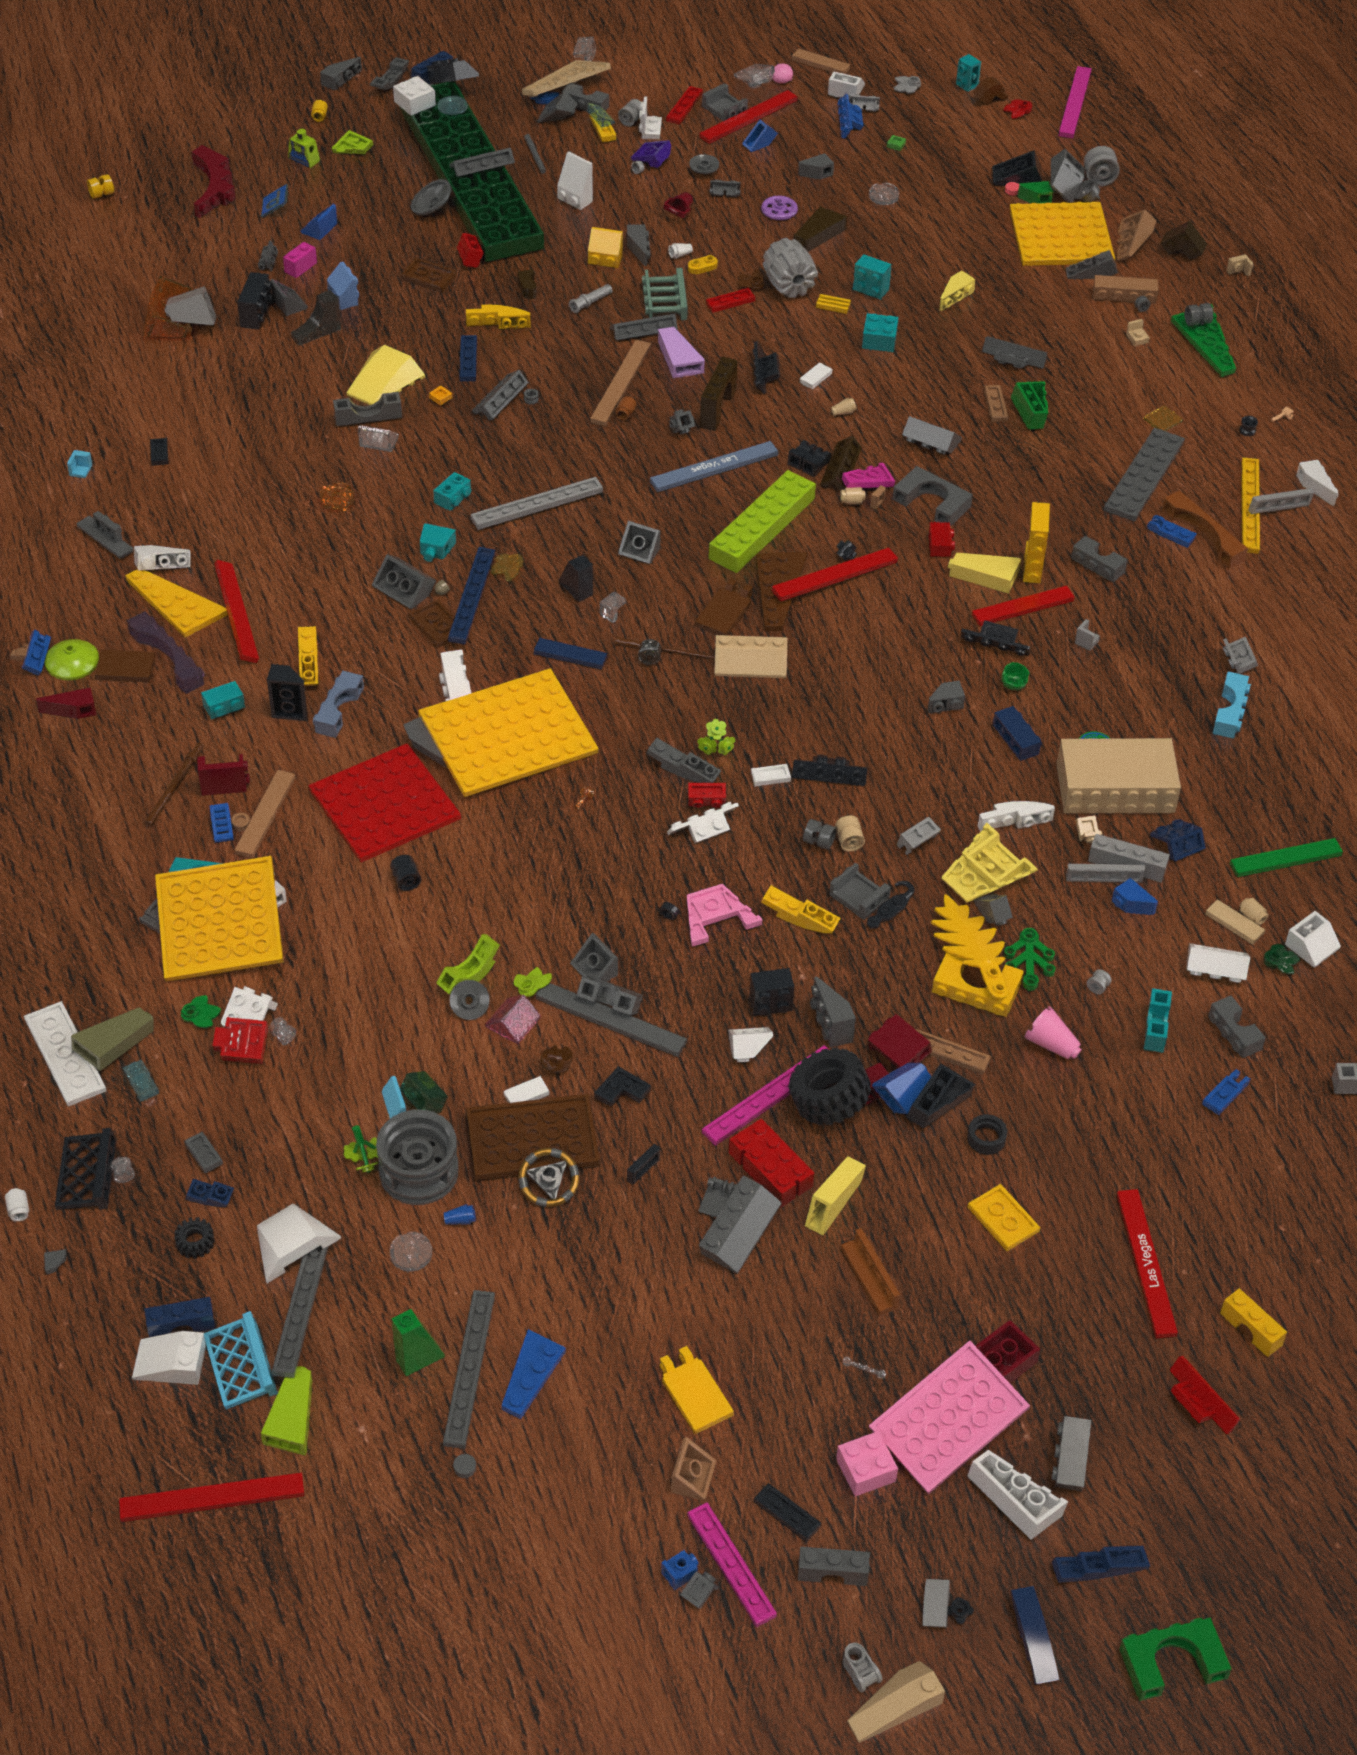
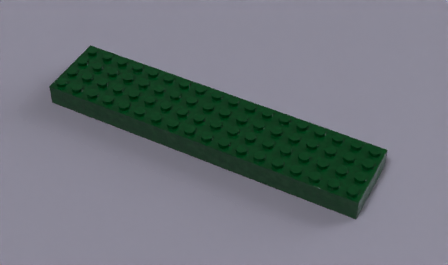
M455 81L430 85L435 90L436 105L410 115L399 106L439 180L444 179L450 183L451 194L449 198L469 233L477 237L483 250L482 257L485 262L544 249V232L505 166L456 177L454 168H450L449 164L453 161L495 151Z

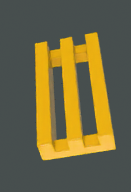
M820 294L816 308L847 314L851 300Z

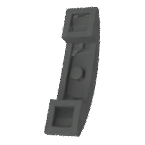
M395 57L389 63V70L382 77L376 76L370 82V86L385 90L392 88L403 76L409 60Z

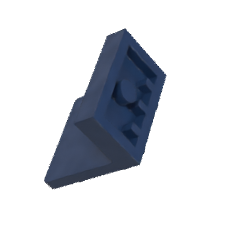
M1182 819L1174 820L1166 826H1159L1155 831L1150 832L1151 837L1167 842L1170 860L1174 862L1206 849L1202 828L1193 823L1185 822Z

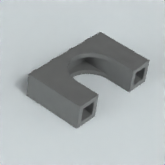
M916 466L894 486L892 500L907 507L916 497L922 494L938 495L944 501L936 508L934 521L939 523L950 522V526H952L971 508L973 494Z

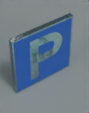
M288 184L283 185L263 198L262 218L287 203Z

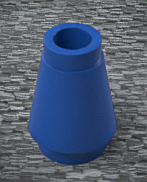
M465 1204L444 1212L445 1224L471 1225V1222H476L474 1206Z

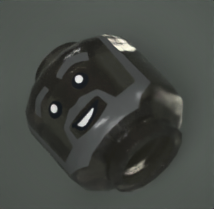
M654 639L642 641L638 650L640 662L645 665L657 664L662 654L661 644Z

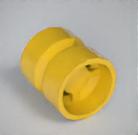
M108 174L99 176V179L95 177L87 180V187L92 199L100 198L102 194L105 196L114 194V186Z

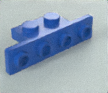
M846 93L837 103L843 139L847 137L853 127L858 130L864 127L861 108L849 103V96Z

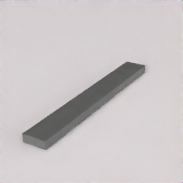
M551 983L539 989L536 994V999L676 1057H679L687 1044V1038L598 1002L578 997L576 993Z
M319 1246L302 1257L272 1368V1376L295 1377L328 1247L322 1249Z
M473 1291L443 1440V1446L466 1449L495 1292Z

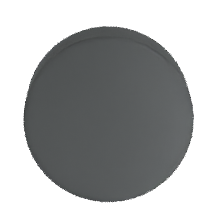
M461 1454L455 1458L453 1466L457 1476L468 1478L475 1473L476 1461L474 1457L469 1454Z

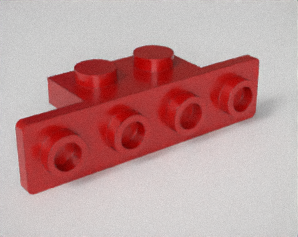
M1179 1356L1170 1368V1372L1180 1383L1175 1384L1170 1391L1198 1423L1213 1419L1225 1434H1230L1240 1421V1418L1184 1356Z

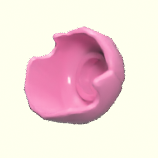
M777 64L772 70L771 78L779 84L792 81L793 70L787 64Z

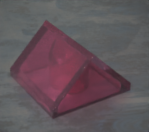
M523 994L507 998L485 1023V1027L519 1044L538 1022L541 1015Z

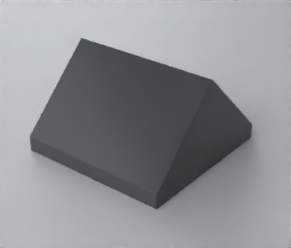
M274 279L270 280L272 282L271 294H273V301L286 316L308 308L307 304L294 289Z
M628 521L618 554L651 564L660 550L661 531Z
M595 933L589 936L570 962L583 977L590 975L607 982L618 975V957Z

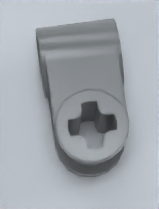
M859 1643L849 1644L844 1652L843 1665L858 1691L862 1693L866 1690V1687L873 1683L882 1682L883 1678L880 1670L871 1660L865 1648ZM849 1655H857L860 1659L852 1660Z

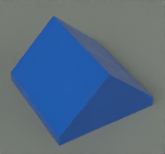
M332 204L317 214L300 232L321 240L337 225L336 205Z

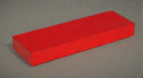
M749 288L706 299V305L712 313L755 302V296Z

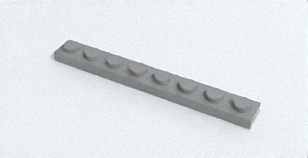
M593 477L471 514V520L477 530L602 493L603 487L598 479Z

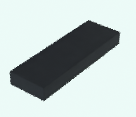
M769 1483L754 1497V1503L805 1542H808L821 1527V1522Z

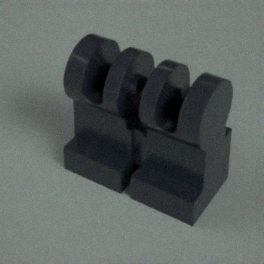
M803 440L796 449L792 448L789 451L788 465L798 470L802 469V472L815 477L822 470V467L829 463L831 452L824 451L823 448H817L816 445H810V442Z

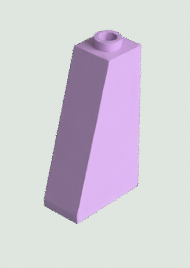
M675 327L658 329V343L673 378L704 373V358Z

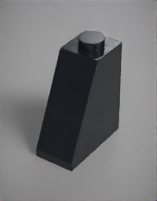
M584 555L568 561L559 579V583L578 602L593 596V564Z

